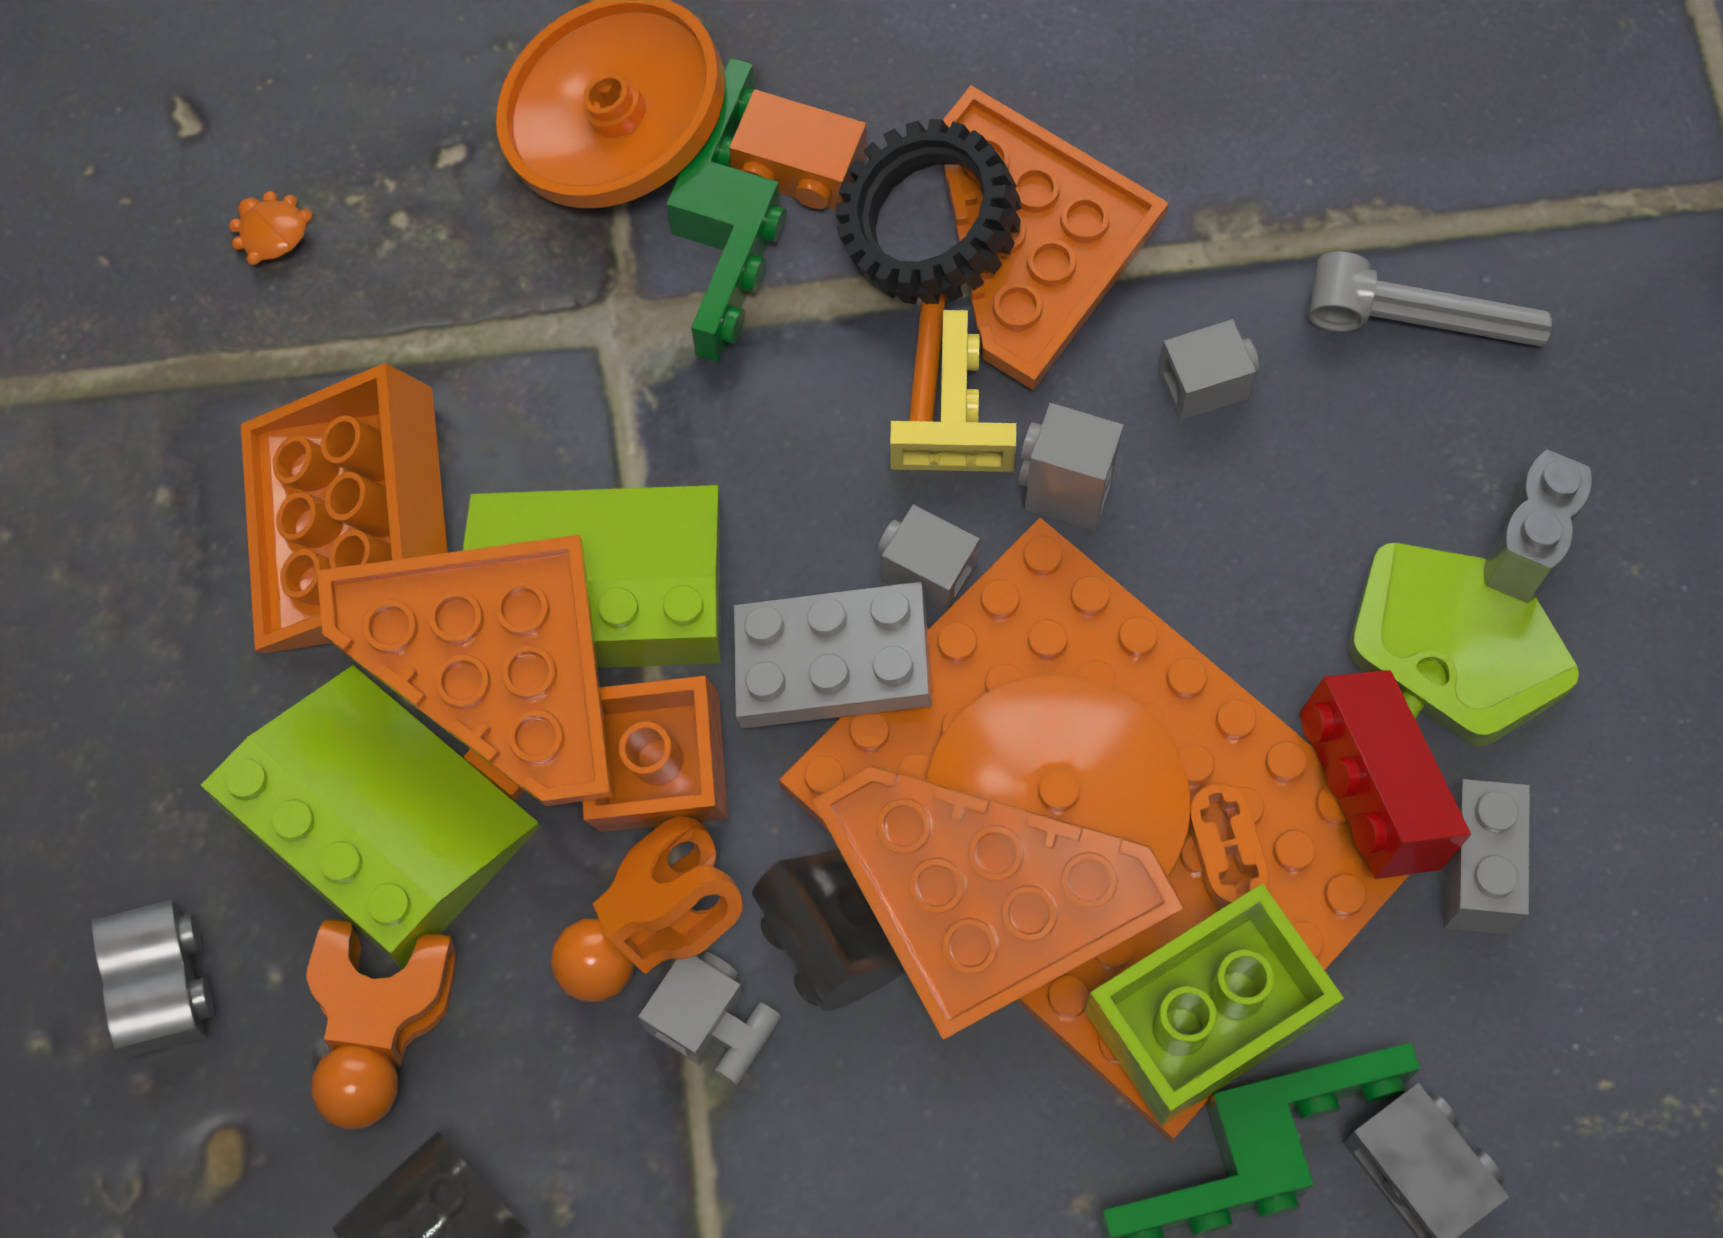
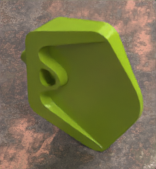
M1401 543L1385 544L1378 549L1370 565L1349 639L1348 653L1351 661L1364 672L1391 670L1415 719L1422 711L1463 741L1474 746H1486L1494 743L1558 703L1571 692L1579 677L1577 664L1537 597L1526 603L1486 586L1484 577L1485 558Z

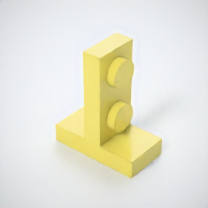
M943 310L941 422L891 421L890 470L1014 472L1016 423L978 422L979 389H967V371H979V334H967L968 310Z

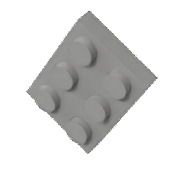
M922 581L734 605L736 719L741 729L932 706L926 594Z

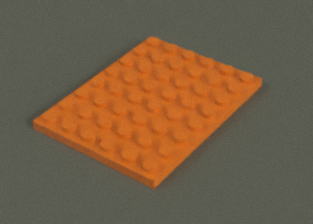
M1039 518L928 629L932 706L841 717L779 779L780 788L829 832L812 800L813 798L870 766H876L926 781L931 758L946 729L966 707L982 695L999 686L1028 677L1044 675L1080 677L1102 683L1129 696L1143 706L1160 723L1176 746L1182 759L1188 779L1190 807L1194 796L1202 788L1210 784L1224 783L1235 787L1244 794L1249 803L1268 865L1269 881L1266 889L1325 971L1411 876L1409 874L1374 879L1363 853L1357 849L1354 843L1352 829L1337 797L1329 789L1327 775L1314 747L1042 518ZM1219 802L1210 803L1207 815L1202 819L1204 822L1215 821L1222 841L1230 840L1227 832L1230 818L1237 814L1234 809L1222 811ZM1189 827L1176 866L1169 876V880L1182 901L1184 909L1015 1000L1016 1003L1170 1143L1175 1140L1208 1103L1213 1094L1164 1126H1161L1084 1010L1090 992L1222 909L1212 901L1206 889L1202 868ZM1234 853L1226 855L1229 868L1226 877L1220 881L1222 885L1233 884L1238 894H1245L1249 881L1255 877L1252 873L1243 874L1239 871Z

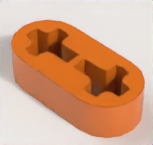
M1224 783L1210 784L1202 788L1194 796L1190 807L1189 831L1193 837L1206 889L1212 901L1223 909L1245 895L1238 894L1233 884L1222 885L1220 881L1226 877L1229 868L1226 855L1234 853L1239 871L1243 874L1252 873L1255 877L1249 881L1246 893L1262 883L1267 887L1269 881L1268 865L1249 803L1244 794L1235 787ZM1219 802L1222 811L1235 810L1237 815L1230 818L1227 827L1230 840L1222 841L1215 821H1203L1202 818L1207 815L1210 803Z

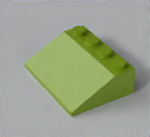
M718 485L478 493L470 495L463 550L580 535L584 549L597 668L722 664Z
M354 665L248 736L201 784L221 810L342 917L350 921L359 932L401 969L406 967L418 938L425 933L441 934L540 827L538 821Z

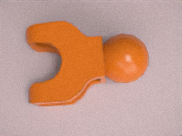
M677 816L659 825L629 850L620 864L615 880L609 889L592 903L598 918L581 919L565 928L553 945L551 958L552 976L566 995L583 1003L604 1002L618 995L633 978L635 965L646 975L662 961L668 959L681 960L698 955L736 923L743 907L741 894L733 879L714 867L716 861L715 846L709 832L702 823L689 817ZM689 841L694 843L693 850L688 855L682 857L672 866H669V852L673 847ZM706 895L720 896L716 905L708 910L696 911L692 909Z
M331 918L321 924L307 967L306 979L316 1002L328 1019L324 1040L331 1051L322 1057L312 1075L311 1097L315 1108L328 1123L347 1130L369 1128L388 1114L398 1091V1075L395 1067H401L407 1046L415 1038L431 1031L446 1016L457 963V954L451 935L425 933L418 938L415 949L405 968L392 977L372 979L359 973V958L362 946L359 936L352 928V923L346 920Z

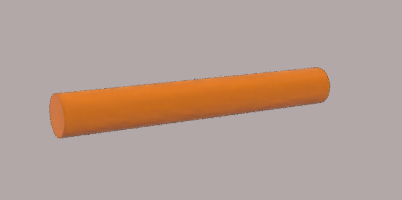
M943 293L940 294L939 304H925L921 300L909 421L933 422L942 341L943 310H945L946 296Z

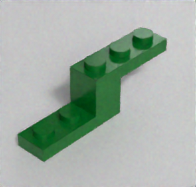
M731 57L724 71L725 93L717 123L699 153L681 170L667 202L672 235L724 250L691 326L695 355L714 362H719L726 343L735 344L740 335L745 317V310L741 307L748 291L756 293L759 289L766 267V259L762 258L769 241L778 242L787 215V209L780 207L779 185L777 181L731 168L729 147L755 89L753 64Z
M1412 1042L1213 1093L1206 1105V1109L1227 1178L1103 1210L1098 1220L1103 1238H1165L1163 1232L1189 1225L1192 1235L1200 1236L1232 1226L1231 1214L1257 1208L1259 1218L1263 1219L1300 1208L1297 1197L1303 1196L1314 1183L1291 1112L1298 1111L1300 1120H1310L1338 1111L1340 1109L1338 1100L1363 1094L1366 1103H1375L1405 1093L1406 1090L1403 1083L1408 1082L1421 1069Z

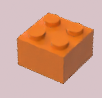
M706 676L600 687L612 797L583 801L584 821L602 833L658 827L663 822L677 816L689 817L699 822L729 819L719 691Z

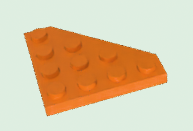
M970 85L943 121L949 128L953 121L964 124L970 132L974 129L993 146L1011 173L1021 202V209L1016 210L1021 219L1019 232H1010L1015 243L1010 254L1007 255L1002 252L997 254L1002 266L994 275L986 269L979 273L984 281L982 286L973 291L967 284L977 334H979L983 360L1034 391L1165 218L1169 202ZM942 164L959 242L966 236L979 216L983 198L979 179L972 171L960 165Z
M580 535L317 570L322 634L330 643L543 805L552 806L612 797L585 557Z
M876 766L868 767L812 799L943 1040L1184 909V905L1151 846Z

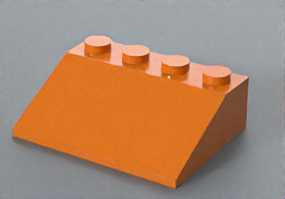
M383 363L240 424L255 651L264 654L330 644L322 634L317 570L448 553L433 390L431 386L387 363Z

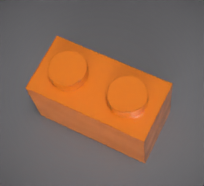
M754 89L729 147L731 168L777 181L779 193L794 197L807 207L836 210L837 203H845L839 194L843 181L855 182L848 171L855 159L864 163L867 156L863 151L867 148V126L865 122Z

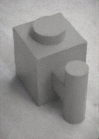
M705 952L701 959L696 956L681 960L677 959L638 1016L643 1029L698 1066H701L716 1042L721 1044L728 1051L714 1071L726 1081L737 1086L782 1016L768 1005L759 1002L747 1022H742L734 1017V1014L744 1001L741 984L735 981L739 973L731 965L709 952Z

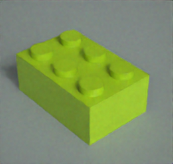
M1262 883L1090 992L1084 1011L1160 1125L1164 1126L1330 1018L1344 1000V997Z

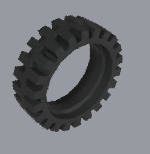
M929 119L927 130L919 121H914L906 124L907 136L902 137L895 128L883 134L888 146L882 150L874 142L863 151L870 160L867 165L855 159L848 170L855 182L843 181L839 190V194L845 203L836 204V217L841 225L837 226L839 238L845 245L844 249L856 267L884 294L893 299L897 295L904 303L916 305L919 297L925 304H939L941 293L950 301L963 297L961 285L967 283L974 291L984 284L979 273L986 269L994 275L1000 269L1002 263L997 254L1002 252L1009 255L1015 244L1010 232H1019L1021 219L1016 210L1021 209L1020 196L1015 189L1017 186L1006 164L993 146L974 129L970 132L964 124L954 121L949 128L942 119ZM937 164L960 165L972 171L980 181L983 198L979 216L961 241L944 254L919 262L899 261L884 253L878 245L875 229L880 208L894 187L912 173Z

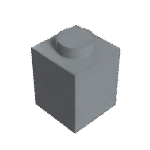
M1233 319L1164 340L1158 366L1160 375L1180 420L1248 399L1255 374L1259 373L1260 369L1258 355L1252 341L1249 338H1241Z
M913 504L902 523L894 519L888 525L879 542L877 553L882 555V580L892 585L922 581L926 602L946 612L954 604L978 564L980 538Z

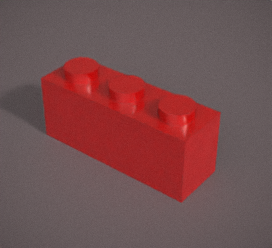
M1385 670L1324 676L1300 711L1299 717L1302 721L1303 732L1312 743L1327 775L1329 789L1337 797L1352 829L1354 843L1357 849L1363 853L1374 879L1443 870L1470 837L1471 832L1392 671Z

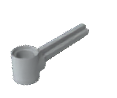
M1350 252L1326 253L1320 256L1316 262L1309 319L1315 326L1333 332L1353 331L1360 328L1363 324L1365 325L1369 316L1540 347L1546 345L1550 337L1552 318L1551 314L1544 310L1378 281L1377 271L1371 270L1369 261L1360 255Z

